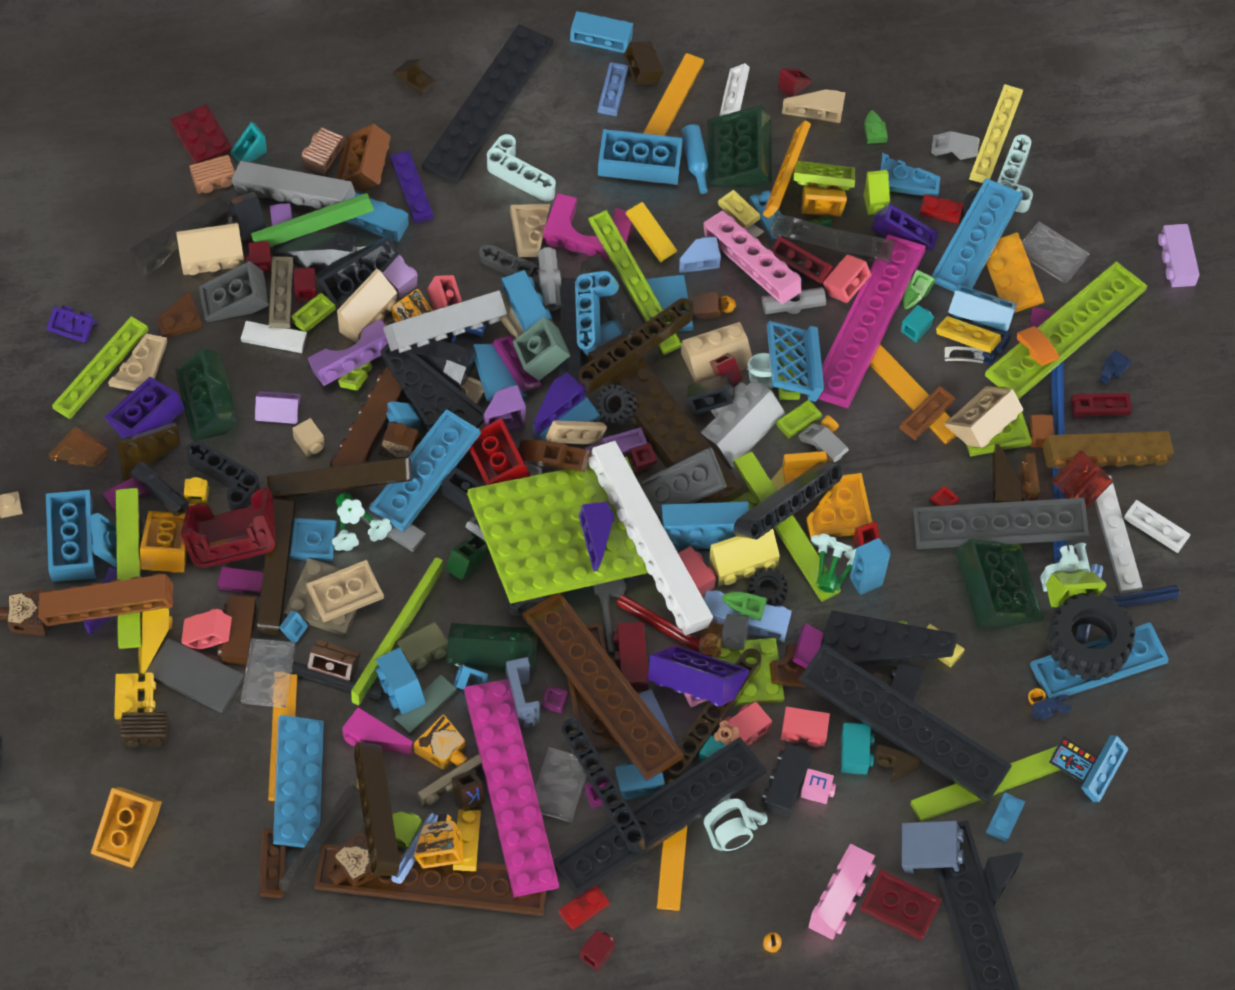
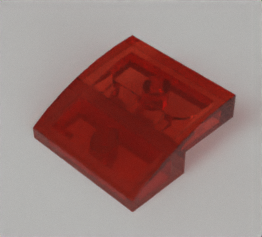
M1081 450L1051 480L1067 498H1084L1086 510L1113 482Z

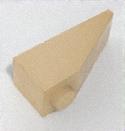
M825 89L785 98L782 114L840 123L845 92Z

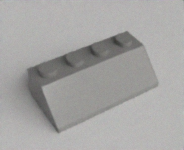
M754 378L734 399L733 404L728 405L701 434L725 465L732 470L735 467L733 464L734 459L749 453L776 425V421L785 416V411L772 391Z

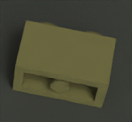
M436 622L397 641V648L400 647L412 670L422 669L428 662L434 659H441L449 652L448 641Z

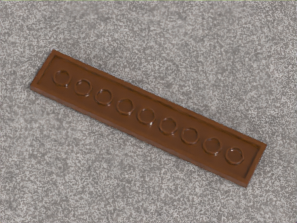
M561 593L553 594L522 613L524 620L646 782L684 758L682 751Z
M321 844L314 885L315 890L543 916L546 891L513 897L507 868L503 864L477 862L476 871L453 870V864L423 869L416 859L401 884L393 882L391 876L380 875L364 884L352 887L347 879L335 885L328 875L338 868L334 861V855L343 846ZM398 852L400 861L404 853Z

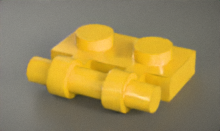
M145 673V681L139 682V674H116L115 719H121L122 712H138V710L153 712L156 704L153 701L154 690H156L154 673ZM139 691H145L144 701H139Z

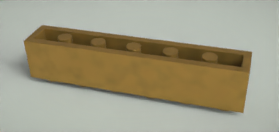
M1169 431L1048 435L1042 445L1047 468L1055 467L1056 469L1065 467L1083 468L1086 466L1101 468L1109 465L1117 467L1125 465L1144 466L1146 464L1164 465L1170 461L1174 454Z

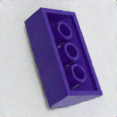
M674 645L650 655L648 680L656 682V685L661 687L673 688L678 693L691 694L695 699H705L711 701L713 705L723 706L725 703L735 699L749 673V669Z

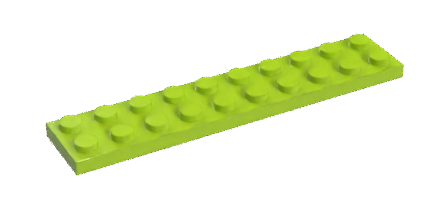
M1116 261L1037 328L1059 355L1058 360L1041 366L1029 356V349L1020 342L986 371L985 376L999 388L1013 389L1017 398L1020 399L1144 293L1147 285Z

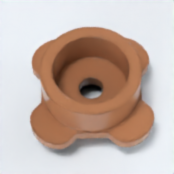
M722 721L718 732L714 734V739L723 742L727 746L737 739L740 733L739 728L730 726L727 721Z

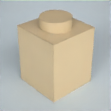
M311 418L292 428L294 440L306 457L319 453L325 447L324 436Z

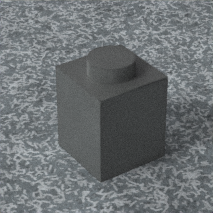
M727 614L722 630V648L744 651L749 633L748 616Z

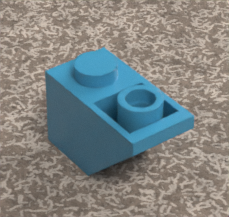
M388 403L386 415L389 423H403L406 427L418 431L421 430V419L411 403Z

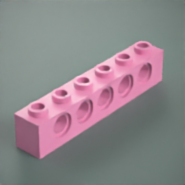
M722 210L704 222L705 237H716L719 249L781 304L801 293L800 276L796 272L791 271L784 261H780L775 257L770 249L767 250L757 238L752 237L745 227H741L736 223L732 216H728Z

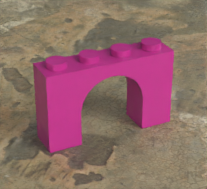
M557 193L543 231V243L551 247H560L570 252H579L611 262L597 236L582 235L572 227L571 223L576 212L577 198ZM616 208L612 220L626 245H628L634 225L625 214L627 211Z

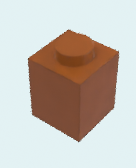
M1031 415L1028 425L1032 440L1030 447L1043 448L1042 445L1047 436L1054 435L1052 415Z

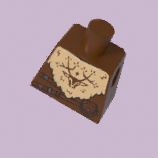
M389 423L382 440L379 455L392 459L408 458L422 441L419 431L406 427L403 423Z
M45 589L9 595L8 607H0V621L7 620L8 627L13 633L46 636V625L38 617L39 593H44Z
M361 830L334 855V861L338 868L328 874L335 885L347 879L352 887H357L380 876L372 875L367 841Z

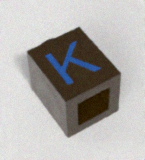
M472 770L451 778L455 801L464 811L485 803L482 781Z

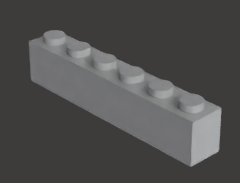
M240 161L231 179L236 192L242 195L254 192L259 198L312 206L316 209L325 208L355 197L351 181Z
M496 291L387 325L383 329L390 350L398 349L399 353L410 350V345L416 343L420 347L429 344V339L435 338L436 341L448 338L447 333L453 332L455 336L466 332V327H471V330L483 327L482 322L488 321L489 324L501 321L500 317L506 315L507 312L500 291Z

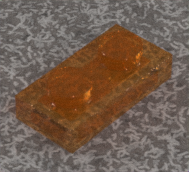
M1035 453L1026 454L1024 462H1021L1020 466L1021 474L1025 475L1023 491L1027 493L1028 501L1037 500L1040 492Z
M710 622L708 628L701 630L699 653L721 655L724 624Z

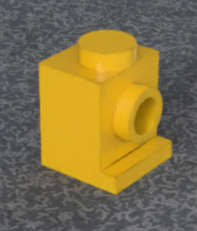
M197 477L185 479L184 498L189 502V506L201 503L208 506L210 487L207 480ZM192 496H194V497H202V499H191V498H192Z

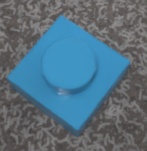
M291 611L279 628L291 642L297 643L307 629L308 624L297 612Z

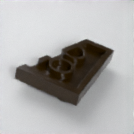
M173 422L118 440L117 445L122 479L127 481L132 478L130 473L138 463L145 462L150 466L180 445L178 425Z

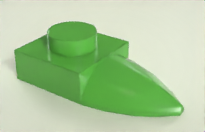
M871 110L865 119L867 144L887 143L888 137L885 122L881 120L876 112Z
M916 270L904 294V309L913 307L923 297H927L936 281L934 277Z
M731 592L722 595V600L729 607L740 612L741 616H748L751 619L761 621L767 598L744 592Z

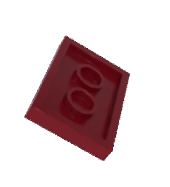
M207 104L170 119L174 130L194 164L227 155L233 149Z
M880 869L861 905L860 911L922 941L941 905L942 899Z

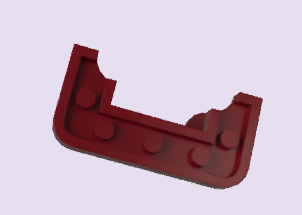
M269 487L255 490L252 493L251 502L253 506L213 515L210 507L202 503L187 506L181 537L192 562L196 566L201 568L269 553L274 549L276 542L273 496Z

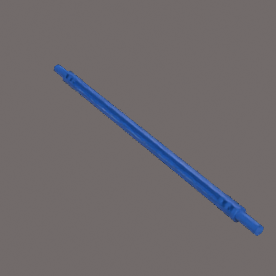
M1063 361L1051 371L1054 435H1065ZM1052 467L1053 499H1066L1065 468L1056 469ZM1053 541L1054 564L1060 562L1062 558L1060 548L1066 546V541Z

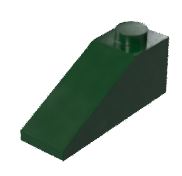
M474 533L452 549L445 569L455 577L464 580L477 569L490 553L486 541Z

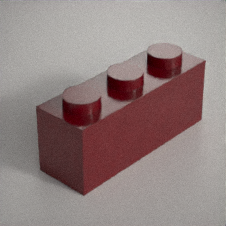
M781 236L777 238L771 249L774 256L779 260L784 261L789 266L824 285L825 279L835 269L833 266Z
M644 622L617 623V631H613L614 645L618 644V651H615V664H619L621 673L636 692L647 691L649 680Z

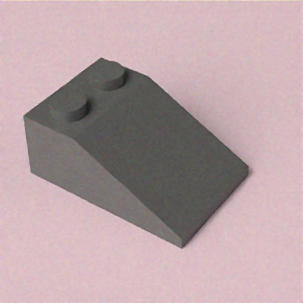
M250 261L198 286L206 322L252 314L270 305L263 270Z

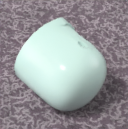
M759 353L752 356L748 362L749 381L751 382L755 378L767 388L772 389L774 386H772L770 355L768 353Z

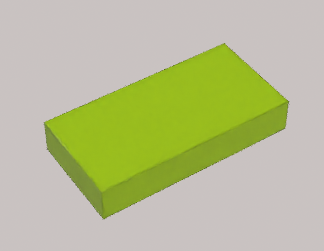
M807 400L777 420L776 425L790 439L822 418V413L811 401Z

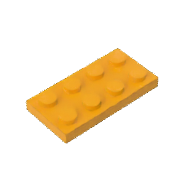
M1019 233L1000 238L986 263L998 298L1016 303L1017 306L1014 313L1045 303Z

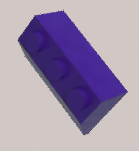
M149 377L104 418L124 439L169 424L185 408L176 391Z

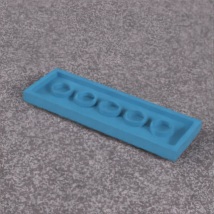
M987 178L985 179L931 276L935 278V284L955 292L958 284L973 288L1023 198V193Z
M446 409L408 457L411 459L413 481L387 484L369 507L370 511L382 519L388 518L391 525L405 532L442 485V481L481 434L480 430Z
M1151 622L1134 627L1135 641L1126 663L1123 664L1118 672H1114L1108 678H1105L1104 675L1101 680H1093V677L1083 680L1079 675L1073 677L1069 675L1070 671L1067 669L1063 671L1059 667V661L1055 662L1051 655L1031 661L1030 666L1047 699L1052 697L1057 699L1061 695L1070 696L1168 663L1169 658ZM1107 636L1083 644V646L1091 649H1102L1110 645V640Z
M286 715L278 717L273 844L318 849L320 846L324 721Z

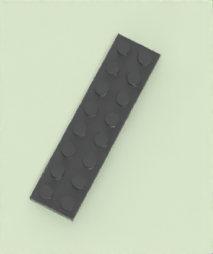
M1084 498L913 508L916 549L1089 539Z

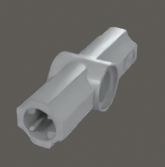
M547 247L538 250V284L542 292V305L549 311H555L561 308L560 270L557 268L556 250Z
M822 287L801 290V293L784 304H781L772 295L762 296V307L765 315L786 311L790 314H797L801 309L826 306V294Z

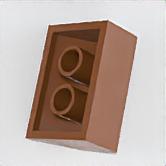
M374 123L347 135L336 179L351 181L354 189L364 191L379 185L391 136Z

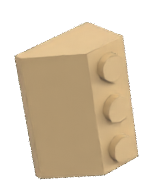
M238 223L176 232L183 275H195L208 271L216 272L229 268L235 269L244 264Z
M376 269L337 310L339 333L354 343L360 340L363 328L380 319L384 322L385 317L392 312L393 305L398 302L397 292L380 270Z
M740 322L682 340L681 355L695 383L714 378L715 374L710 361L727 353L735 357L740 372L748 370V362L752 354L748 338Z
M986 386L945 423V426L968 446L982 448L996 434L1001 433L1004 427L1009 422L1015 420L1017 415L1024 409L1013 389Z

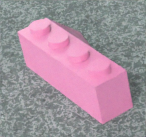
M850 843L837 867V873H834L829 881L827 891L824 890L818 905L812 911L808 928L832 940L837 933L841 935L847 923L843 921L846 914L851 916L856 906V903L853 902L856 895H862L866 884L863 883L866 876L871 877L876 867L873 864L875 855Z

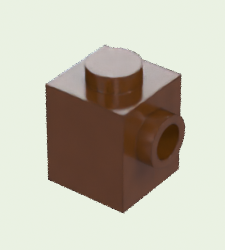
M718 292L693 294V314L698 320L722 318V298Z

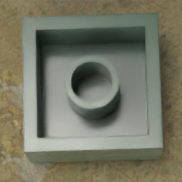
M545 317L541 318L513 341L524 370L539 381L571 356L559 328Z

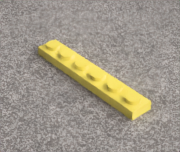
M1004 84L970 174V180L984 183L986 178L991 180L1022 97V89Z

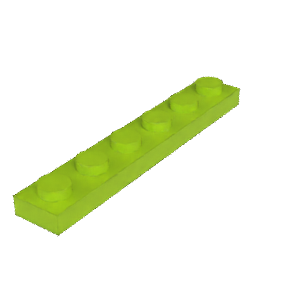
M131 316L52 405L53 409L71 419L149 331L148 326Z

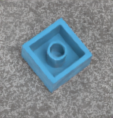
M400 647L376 659L379 668L375 670L380 679L381 687L385 694L388 693L389 701L394 709L398 708L401 715H404L426 704L418 678Z

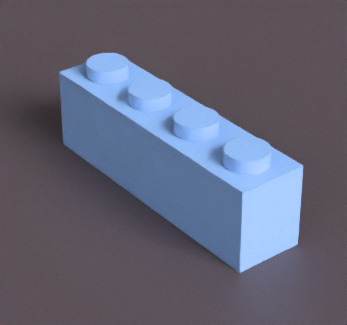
M707 590L704 601L713 616L709 625L723 628L727 614L740 615V612L732 609L722 600L721 597L725 594L717 590ZM766 604L761 621L749 618L748 634L762 638H776V641L784 643L792 610H788L783 606L775 607Z

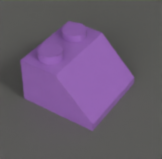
M518 385L513 387L507 386L496 392L484 413V427L502 418L509 432L525 428L526 406Z

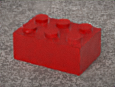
M502 418L479 429L481 434L469 450L486 485L531 476Z

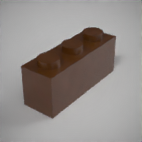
M229 596L228 604H224L223 613L232 617L229 641L218 646V656L222 657L224 665L250 666L257 611L255 597Z

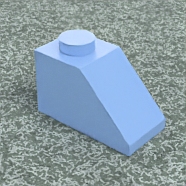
M716 237L696 239L680 258L679 273L720 268L721 256Z

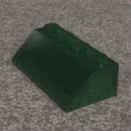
M201 348L175 369L191 438L194 441L224 435L238 424L221 353Z
M451 623L448 635L447 662L456 666H460V664H474L476 667L496 665L497 668L505 669L506 661L528 657L530 669L535 668L538 636L531 628Z

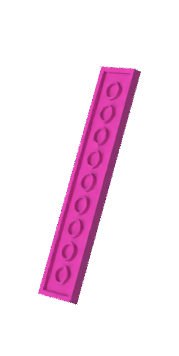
M887 235L870 269L871 276L861 287L822 365L824 390L818 397L819 400L849 408L909 286L910 280L926 251V246Z
M508 679L464 687L465 698L513 897L558 889L559 883Z

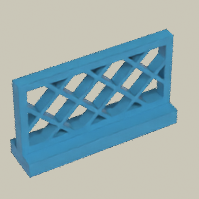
M769 321L767 324L772 386L807 394L809 401L816 402L824 390L818 327L810 326L808 330ZM774 330L779 331L783 336L779 337ZM792 335L801 336L802 341L799 342ZM787 338L793 344V346L790 347L783 340ZM779 344L785 351L781 352L775 345ZM796 348L803 354L802 357L794 351ZM789 354L795 361L791 362L785 355ZM780 359L786 366L782 367L777 360ZM799 364L805 371L801 372L795 365ZM788 369L796 375L794 378L787 372ZM781 374L787 382L778 380V375ZM801 379L806 386L800 385L797 380Z

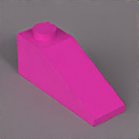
M360 708L356 709L342 727L344 740L352 746H355L357 742L380 744L382 751L412 754L414 751L411 740Z

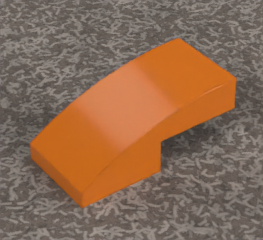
M1035 326L1017 333V340L1029 349V356L1041 366L1059 359V355L1053 345Z

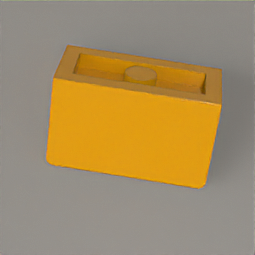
M826 451L784 454L782 469L785 485L817 463L826 462Z

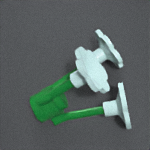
M343 493L337 497L336 504L338 509L336 512L339 516L341 531L337 537L332 539L335 550L350 551L359 544L356 534L348 533L345 523L351 522L355 524L361 516H364L370 522L371 528L368 530V534L372 541L383 540L387 533L391 531L392 525L388 518L373 520L361 507V502L357 499L353 500L349 493Z
M828 534L813 535L811 537V544L814 547H818V552L820 553L819 574L816 583L819 584L818 588L826 593H834L835 590L840 589L841 583L852 569L856 548L853 549L851 546L836 542L837 539L830 537ZM827 548H834L832 555L834 558L830 570L823 574ZM843 551H846L844 555L849 561L847 562L846 569L838 579V575L834 571L838 559L841 558Z

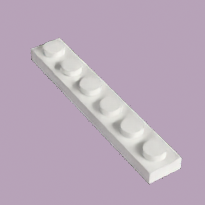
M1111 475L1090 478V489L1120 594L1139 592L1143 586Z

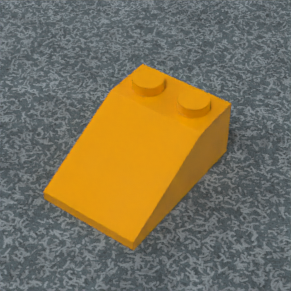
M817 183L804 185L801 214L824 216L829 214L830 216L841 217L847 201L845 190L838 189V186L830 185L827 188L819 187Z
M148 511L140 546V570L184 573L187 549L181 537V531L186 513L174 516L171 512Z
M122 787L111 788L91 854L134 868L155 825L162 801Z

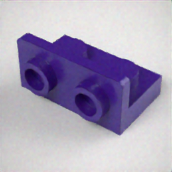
M62 305L61 308L54 306L46 330L87 343L93 324L97 325L98 323L97 320L92 319L93 315L81 311L80 315L73 313L74 309Z

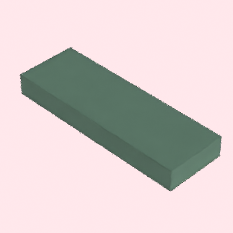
M440 675L422 692L426 704L407 714L401 715L399 713L394 718V722L410 736L457 692V688Z

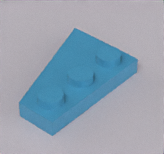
M882 153L880 171H888L889 191L921 196L926 194L938 197L940 176L921 168H912L905 165L906 162L901 160L895 161L889 158V155Z

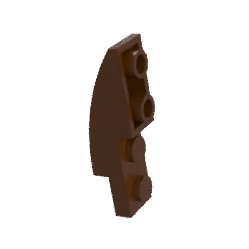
M521 440L518 448L523 461L548 468L558 467L579 472H585L591 453L586 449L569 447L563 443L541 440Z

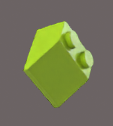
M1083 570L1074 573L1056 572L1046 582L1051 607L1063 605L1064 601L1068 598L1074 600L1077 594L1087 596V593H1095V596H1099L1106 587V582L1094 572H1085Z

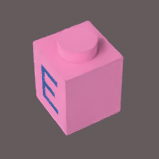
M808 769L801 798L827 804L828 797L833 798L836 784H832L834 775Z

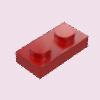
M924 194L919 215L959 224L964 203Z
M596 886L559 909V914L573 931L608 907L610 902L599 887Z

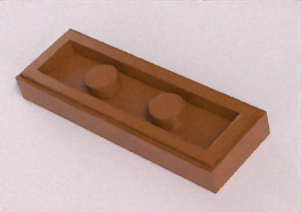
M939 386L900 424L899 429L916 441L955 402L956 398Z

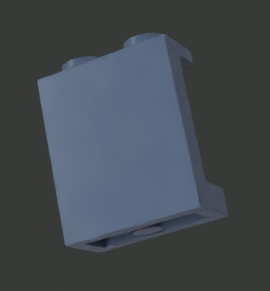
M528 657L506 661V679L509 682L519 726L524 728H531L539 723L540 709L538 701L525 703L521 688L522 685L529 684L530 665Z
M957 821L902 823V868L905 874H914V869L953 867L955 871H960V864L964 863L963 850H960V843L964 841L963 829H959Z

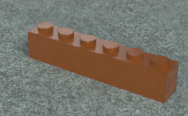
M157 573L143 578L133 577L123 581L112 580L110 583H92L89 586L83 587L71 586L63 590L51 589L47 592L39 593L38 617L46 626L172 608L173 583L166 574Z

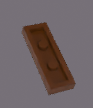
M263 828L261 831L259 896L282 898L284 895L285 845L273 844L274 829Z

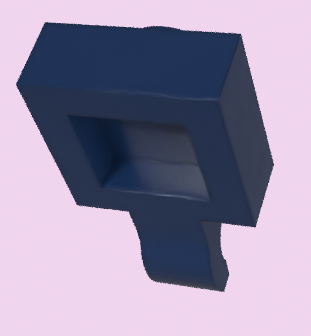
M994 328L990 329L991 332L1001 335V342L991 353L983 351L982 356H985L983 363L992 365L996 352L1003 353L1011 339L1009 332Z
M1115 349L1104 361L1102 367L1105 369L1102 371L1101 374L1103 375L1099 380L1106 384L1113 375L1120 378L1129 368L1132 360Z
M1061 695L1057 699L1052 697L1034 703L1030 712L1033 720L1040 718L1042 720L1048 719L1053 716L1055 711L1063 714L1069 713L1072 710V705H1062V702L1067 701L1068 696Z

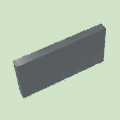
M710 447L638 482L659 520L661 519L662 505L693 504L727 487L714 451Z
M167 638L145 672L154 673V681L222 714L245 679L244 674L170 638Z

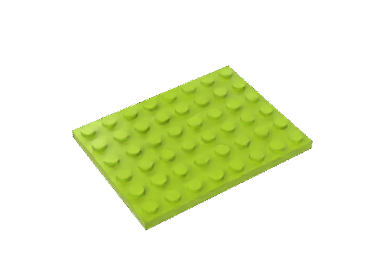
M624 457V458L626 459V461H627L629 467L631 468V465H630V463H629V461H628V458H627V457ZM589 464L585 472L564 469L468 489V498L510 604L648 573L643 558L637 553L636 545L628 537L625 525L618 519L614 505L609 502L604 487L600 486L598 476L594 469L590 468ZM608 502L610 510L614 513V522L611 525L598 571H593L578 515L583 504Z

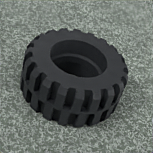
M1087 593V596L1077 594L1074 600L1068 598L1064 601L1063 605L1056 609L1047 634V639L1049 640L1047 646L1050 652L1053 651L1051 654L1052 659L1055 662L1059 661V667L1063 671L1067 669L1070 671L1069 675L1073 677L1079 675L1083 680H1088L1089 677H1093V680H1101L1103 675L1105 678L1112 676L1114 672H1118L1123 664L1126 663L1134 645L1135 628L1132 627V618L1126 616L1128 611L1123 606L1120 608L1118 606L1119 602L1112 599L1110 601L1106 599L1107 596L1102 594L1100 597L1095 596V593ZM1081 624L1097 626L1107 634L1110 645L1102 649L1087 648L1074 638L1071 629Z

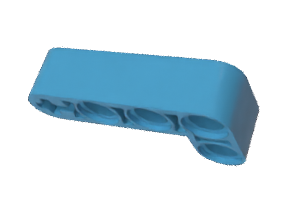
M608 271L582 274L575 281L577 344L587 356L588 352L594 351L597 347L601 346L599 297L614 295L619 288L618 282ZM607 281H610L607 286H604ZM587 284H590L587 289H584ZM588 303H591L588 308H585ZM592 322L589 327L585 328L586 324Z

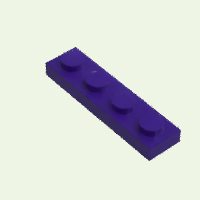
M410 151L390 155L392 166L413 222L418 223L433 219L432 209Z

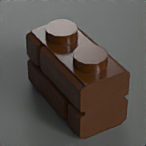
M318 640L311 649L308 669L350 681L357 671L360 652Z

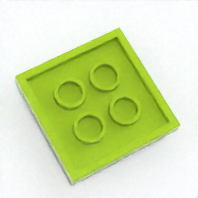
M797 161L794 169V181L801 185L818 183L817 186L827 188L830 185L838 186V189L849 190L850 187L854 188L855 168Z
M776 638L746 640L744 651L722 648V642L710 644L713 658L734 665L746 649L754 648L761 654V667L734 706L751 705L755 701L758 704L784 702L783 685L772 684L769 663L773 660H779ZM747 658L745 660L748 664H755L757 662L754 658Z

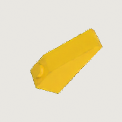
M169 608L141 612L142 647L138 649L139 677L144 676L165 635L172 628L173 619L172 616H169Z

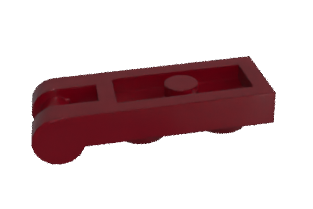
M1130 393L1074 394L1071 396V404L1074 405L1072 409L1074 418L1131 415L1132 412Z

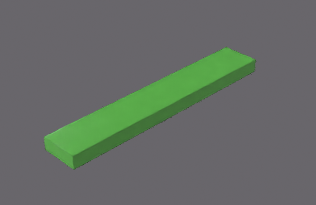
M368 193L256 231L251 233L254 242L269 241V245L272 247L372 212L374 208Z

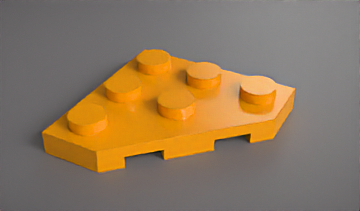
M862 473L842 475L841 480L825 494L819 505L809 514L806 524L810 540L813 535L828 534L830 537L854 535L856 527L872 522Z

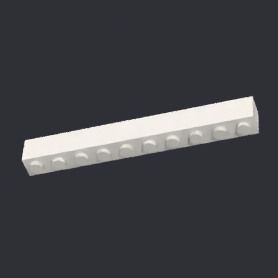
M616 441L593 447L588 460L591 469H594L600 486L604 487L609 502L614 505L617 511L618 519L625 525L628 537L633 540L638 555L643 558L648 573L653 576L658 591L663 594L667 608L672 611L676 618L677 626L682 629L685 635L708 628L713 616Z

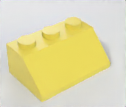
M773 529L757 540L735 536L711 545L709 567L716 574L718 586L724 584L731 585L744 577L750 578L754 575L755 571L761 572V568H765V571H768V568L773 570L778 566L780 555Z

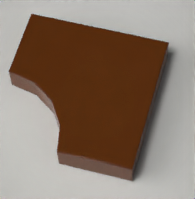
M789 643L786 646L784 657L781 660H773L769 663L772 684L810 689L799 682V678L806 668L793 662L797 644Z

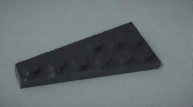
M387 344L380 351L381 357L428 432L446 409L476 428H479L484 423L485 410L411 350L399 353L398 349L391 351L389 344Z
M831 610L821 646L825 644L857 666L890 663L891 660L902 659V662L911 661L912 658L936 659L952 657L958 635L951 632Z

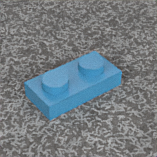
M1004 793L986 833L1007 843L1025 801Z

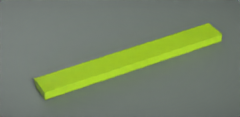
M602 211L588 218L589 223L646 323L662 312L663 309L608 211ZM675 333L658 346L662 354L666 355L682 347V343Z
M752 451L734 459L733 464L758 504L777 492ZM790 516L777 525L774 529L820 601L823 602L839 594L841 589L835 590L834 593H826L818 588L819 584L816 582L819 574L820 557L794 516ZM825 565L823 574H825V572L828 571Z
M138 488L116 490L117 580L121 581L140 577ZM141 612L118 615L119 649L142 647Z
M434 558L351 690L352 703L359 706L378 676L375 670L379 668L376 659L396 648L397 641L401 640L443 572L442 559Z
M1057 746L1010 763L1012 767L994 795L1060 771L1059 768L1049 763ZM954 784L913 799L910 804L918 821L923 822L981 799L960 785Z

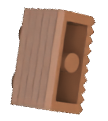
M321 127L319 133H314L309 147H305L302 152L303 166L325 175L344 147L343 136Z
M229 155L189 165L191 177L198 194L210 193L213 189L228 188L233 185L231 179L235 171Z

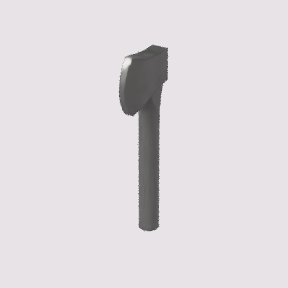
M624 579L593 585L594 596H598L601 602L605 644L608 655L615 654L610 597L619 598L622 594L624 595L626 591Z

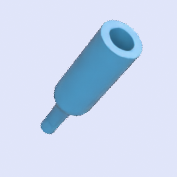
M687 125L682 128L681 135L688 169L696 176L700 193L705 194L708 192L705 180L708 161L701 129L698 125Z

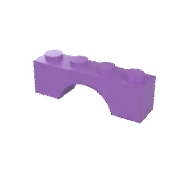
M381 319L363 328L360 340L352 347L341 351H332L325 348L308 358L313 373L323 386L381 356L380 351L388 344L383 329L386 325Z

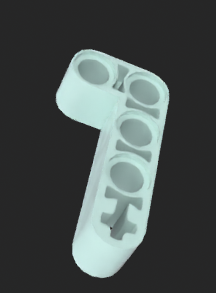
M504 134L500 136L487 153L488 171L541 201L549 202L555 197V179L515 157L516 140L512 135Z
M1022 134L1014 138L997 181L1001 185L1023 193V200L1020 201L1015 210L1020 213L1028 211L1033 197L1030 188L1017 184L1031 147V139Z

